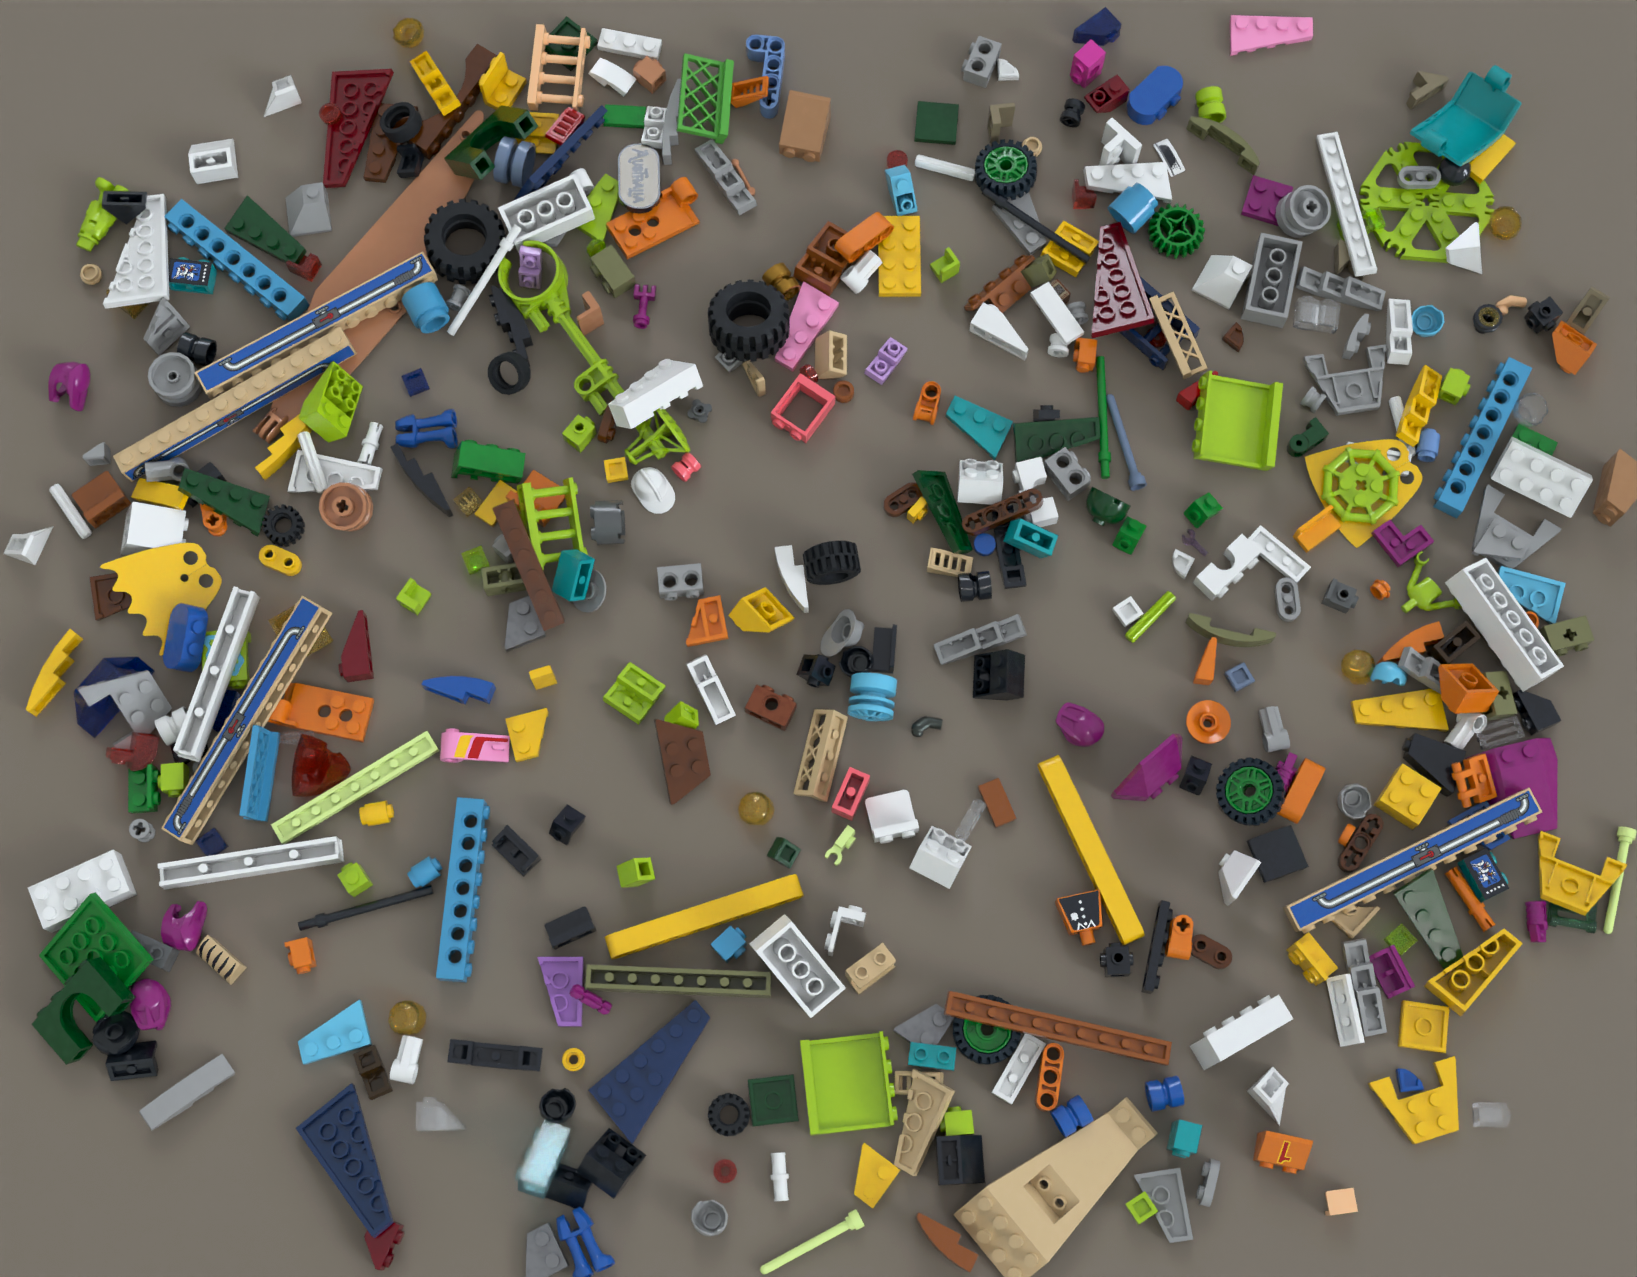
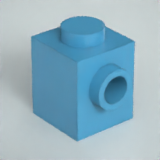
M730 925L710 945L728 963L733 957L738 959L746 951L744 947L747 943L744 939L747 936L738 927L734 930Z

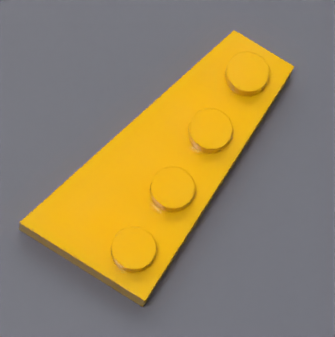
M1432 689L1360 699L1351 702L1355 724L1418 728V730L1430 729L1441 732L1449 730L1441 694Z

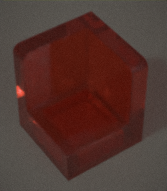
M1074 179L1072 187L1073 209L1094 208L1097 199L1094 190H1088L1086 186H1079V179Z
M312 253L308 257L304 255L299 264L289 260L286 262V266L291 273L310 282L313 281L322 266L318 256Z

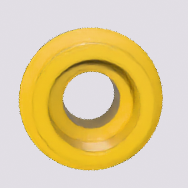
M577 1048L566 1050L562 1056L563 1066L569 1071L580 1070L585 1064L584 1053ZM572 1056L578 1057V1062L576 1064L570 1063V1058Z

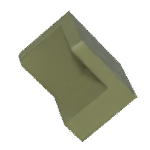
M1045 254L1035 258L1021 273L1032 288L1051 281L1057 270L1049 254Z

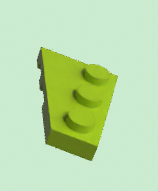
M606 173L587 196L595 219L576 227L602 245L605 243L608 231L606 223L611 221L619 201L618 181Z

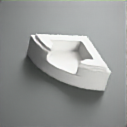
M997 59L998 81L1019 80V73L1016 68L1008 63L1007 60Z
M1175 549L1172 556V564L1174 570L1181 578L1185 579L1195 558Z

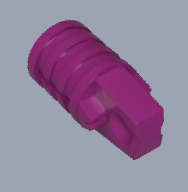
M1291 752L1287 755L1285 762L1279 761L1276 766V770L1285 785V794H1287V789L1297 772V768L1293 767L1297 755Z
M1546 901L1525 902L1526 925L1530 933L1531 942H1546V930H1548Z

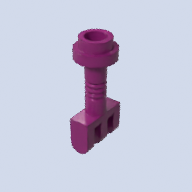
M635 284L634 300H640L638 314L633 316V323L636 328L645 329L650 323V318L646 315L648 301H655L656 286L652 285L650 293L648 292V285H643V291L639 292L640 284Z

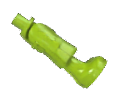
M98 177L95 181V185L100 191L98 201H91L86 210V216L81 225L80 233H78L79 239L76 243L77 247L88 252L92 251L94 245L99 244V241L106 236L109 228L117 220L115 216L102 208L103 192L129 191L123 186H114L101 177Z

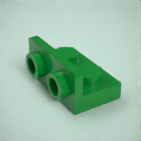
M1521 424L1516 426L1511 436L1551 456L1558 442Z
M147 764V767L128 768V812L131 814L158 812V805L161 804V795L158 792V776L161 773L153 764Z

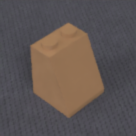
M793 90L789 91L779 142V154H783L788 158H802L808 162H820L831 118V98Z
M1621 449L1603 466L1593 514L1597 516V519L1610 527L1627 512L1637 499V461Z

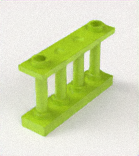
M573 477L564 479V486L534 489L533 487L531 488V482L517 485L521 516L543 570L546 563L559 562L561 552L545 555L541 553L540 544L543 541L572 538L573 550L577 549L588 555L586 547H583L576 501L578 488L576 482H573ZM565 494L566 508L537 511L534 508V500L536 498ZM565 516L569 518L570 529L544 533L538 531L537 522L539 520Z

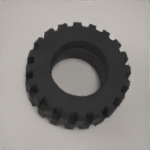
M459 199L458 203H454L452 200L447 202L446 207L442 205L436 209L437 214L432 213L429 217V223L425 226L424 244L427 257L433 269H436L441 277L446 275L448 281L454 282L456 279L459 280V284H466V281H471L472 284H475L481 278L500 248L499 244L503 237H505L503 223L498 219L497 213L494 210L489 211V206L484 203L480 206L478 201L472 199L470 202H466L465 199ZM469 228L480 232L485 237V243L480 250L473 254L458 255L447 249L445 245L447 238L459 229Z
M748 279V282L739 280L733 285L731 283L726 285L724 290L720 289L715 294V297L711 299L710 307L708 308L711 341L722 354L726 353L727 357L731 359L735 357L738 358V361L742 362L745 360L755 362L759 358L764 360L770 354L774 355L779 351V348L781 349L785 345L786 339L789 337L790 319L787 300L784 299V295L780 291H777V288L772 285L767 286L763 281L754 282V280ZM743 315H757L765 319L763 323L751 327L740 326L732 322Z

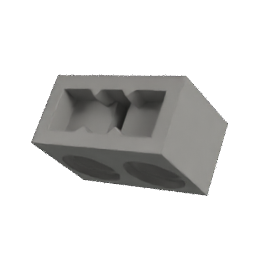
M978 36L976 43L972 42L968 52L970 54L969 60L965 59L961 71L964 72L963 80L986 88L997 59L1000 56L1002 43Z
M1066 447L1044 461L1045 472L1067 501L1089 487L1091 482L1089 472L1086 468H1081L1076 455L1072 451L1069 452ZM1063 461L1067 464V467L1061 468L1057 465V462ZM1077 478L1080 484H1072L1069 479Z
M701 563L657 567L660 598L671 601L682 596L693 599L698 598L699 595H704ZM694 578L697 580V583L689 586L686 584V581ZM672 580L676 584L671 588H667L664 586L665 582Z

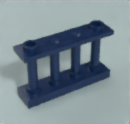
M1140 277L1149 304V298L1156 295L1158 298L1162 297L1157 290ZM1168 300L1162 302L1161 305L1164 311L1172 313L1174 305ZM1185 316L1194 338H1196L1200 328ZM1173 318L1170 325L1177 329V332H1180L1183 323ZM1159 323L1144 337L1135 331L1134 328L1119 332L1146 355L1153 366L1159 367L1162 370L1166 368L1168 359L1165 356L1171 352L1168 343L1159 351L1150 344L1162 331Z

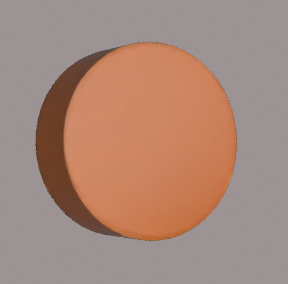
M1350 823L1347 824L1338 839V843L1346 846L1356 827Z

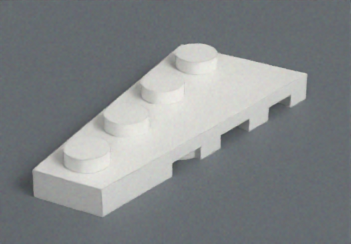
M1166 162L1085 166L1083 170L1086 189L1112 194L1113 192L1122 193L1128 186L1132 187L1135 183H1140L1156 199L1163 200L1165 203H1171L1172 201Z
M297 450L287 491L289 493L316 492L303 451ZM317 454L328 487L343 482L357 485L365 490H378L382 468Z

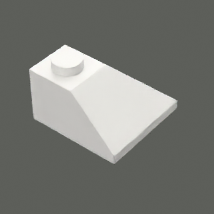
M1211 255L1192 291L1229 310L1253 265L1235 256Z
M1235 850L1230 855L1227 853L1219 862V865L1222 867L1218 871L1224 904L1229 906L1237 899L1261 864L1259 860Z

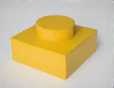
M625 457L604 460L607 483L629 480Z
M922 496L907 512V519L912 524L917 519L921 521L928 512V504Z

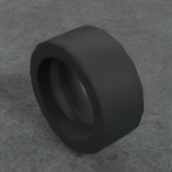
M399 102L390 106L380 119L382 131L394 143H403L414 138L422 126L420 114L408 102ZM409 116L404 125L393 129L400 119Z
M506 352L496 356L490 362L488 378L495 390L501 394L511 395L528 385L531 378V370L523 356L515 352ZM508 361L516 368L518 382L515 385H510L502 378L500 373L502 362Z

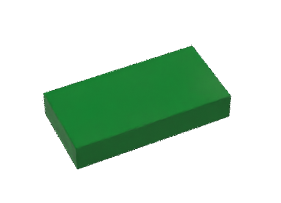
M605 104V108L608 111L604 115V126L644 129L646 107Z

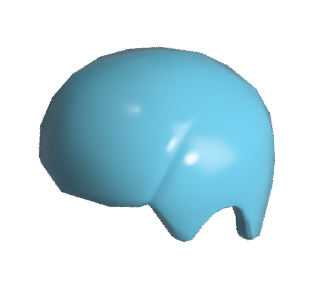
M1433 305L1420 306L1413 311L1411 316L1413 331L1421 337L1434 336L1440 332L1445 322L1442 310H1438Z
M1386 661L1380 662L1375 666L1370 679L1371 681L1376 679L1382 680L1383 684L1393 682L1399 686H1404L1407 681V674L1398 667V664Z

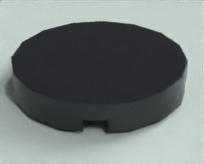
M126 1011L111 1017L104 1015L93 1028V1044L101 1053L108 1056H117L133 1047L138 1039L140 1029L131 1013Z

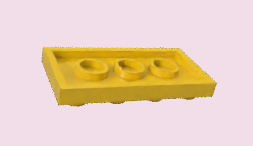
M884 216L894 226V229L887 238L878 244V257L883 262L878 267L879 297H921L920 216Z

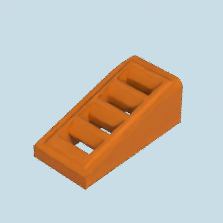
M763 76L732 83L731 104L735 108H739L767 97L769 77Z
M1212 637L1205 648L1193 679L1194 684L1210 685L1214 680L1216 637Z

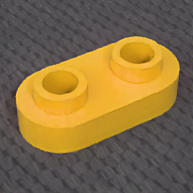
M266 545L259 552V559L264 566L284 575L294 576L302 568V562L296 554L275 545ZM269 552H273L272 557L266 558ZM287 561H293L290 566H286Z

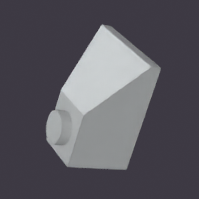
M323 182L301 185L286 197L289 234L292 237L332 231L328 193Z

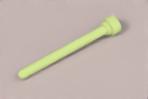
M1618 827L1616 836L1620 845L1617 861L1626 864L1629 844H1632V841L1635 840L1637 830L1629 827ZM1624 872L1611 886L1603 928L1606 934H1611L1613 931Z
M855 1209L849 1212V1216L845 1217V1221L762 1265L760 1272L768 1274L848 1229L852 1231L853 1229L858 1230L865 1225L858 1211Z

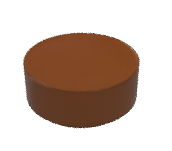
M845 380L837 382L833 387L835 400L840 403L851 401L854 396L853 385Z

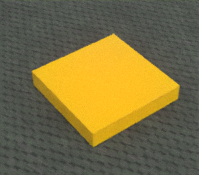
M1403 1000L1401 1002L1398 1047L1446 1053L1449 1007Z

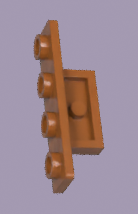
M1021 255L1014 260L1015 264L1012 267L1002 270L995 281L992 280L985 284L982 292L974 294L967 300L968 303L964 306L965 310L974 311L983 302L988 300L990 304L996 306L999 311L1004 313L1032 289L1021 271L1035 260L1034 256Z

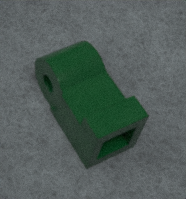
M1316 417L1308 422L1305 432L1296 434L1290 439L1287 451L1292 457H1301L1326 440L1329 433Z

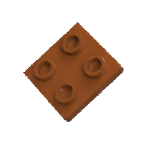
M108 471L103 472L71 495L83 511L86 520L95 529L132 504Z

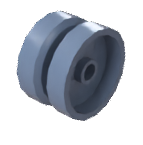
M504 136L499 143L495 156L494 180L504 184L511 180L513 186L522 188L533 173L536 157L535 144L522 141L518 145L517 139Z

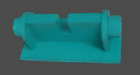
M910 1042L908 1065L954 1071L956 1047Z

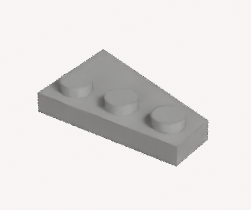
M1024 192V196L1021 198L1016 195V200H1011L1010 197H1007L1008 202L1039 222L1029 192L1027 194ZM995 205L992 206V211L1028 255H1032L1046 246L1047 241L1044 235L1005 209L1001 210Z
M1180 1168L1134 1175L1142 1192L1145 1191L1157 1208L1158 1212L1155 1216L1169 1243L1193 1240Z

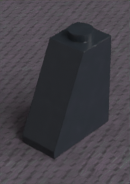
M1417 733L1406 738L1402 746V750L1405 751L1403 759L1423 777L1441 787L1440 793L1448 797L1454 793L1456 781L1452 779L1451 773H1453L1451 764L1460 762L1462 767L1466 751Z

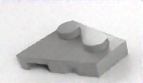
M1494 518L1471 554L1475 556L1480 554L1490 555L1492 558H1508L1509 560L1520 561L1531 545L1532 540Z

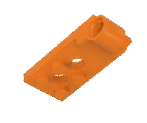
M681 177L674 181L669 188L661 191L660 202L651 211L641 214L629 211L607 222L606 228L628 260L699 224L700 221L689 206L698 198V193L687 177ZM649 220H656L659 224L651 227L647 222ZM631 229H638L641 233L633 236L629 231Z
M290 683L285 692L284 699L279 701L267 722L308 732L364 742L374 699L299 683ZM325 706L330 707L331 713L327 717H321V708ZM344 711L352 712V718L349 721L341 720V715Z

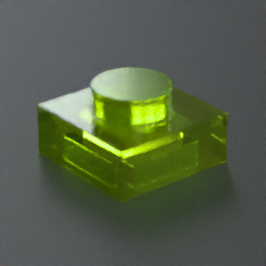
M481 545L461 553L470 575L481 571V568L490 567Z
M1402 923L1383 939L1389 946L1394 945L1400 956L1418 941Z

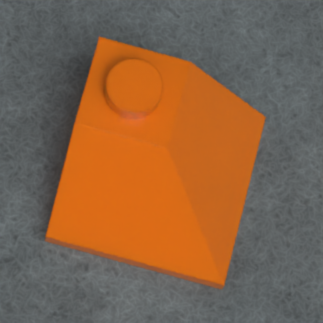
M1562 320L1552 333L1557 363L1564 372L1576 375L1597 344Z

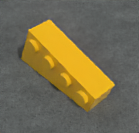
M1502 929L1460 960L1428 980L1424 987L1459 1016H1462L1523 943L1506 929Z

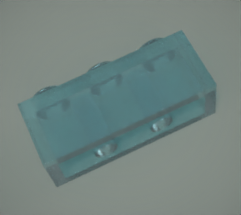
M544 1120L541 1128H536L533 1136L534 1144L532 1147L527 1148L524 1156L526 1162L523 1167L520 1166L516 1173L515 1180L518 1181V1191L541 1199L545 1198L570 1141V1128Z

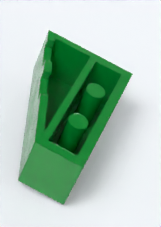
M474 440L461 441L454 453L451 478H458L459 474L470 475L471 480H478V476L491 478L492 482L501 480L504 483L518 484L523 477L526 453H522L515 448L501 449L494 444L480 445Z

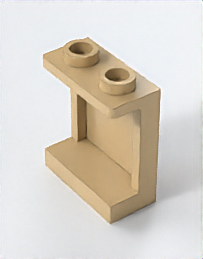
M881 943L846 969L845 977L859 995L895 968L894 963L896 959L884 943Z

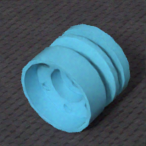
M878 673L853 674L850 692L857 696L849 697V704L851 705L848 706L847 714L866 721L892 720L894 711L891 709L894 708L895 703L887 698L896 696L897 680L891 676Z

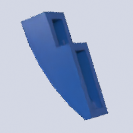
M463 676L437 677L423 680L421 684L427 691L465 705L469 697L490 704L496 690L492 682Z

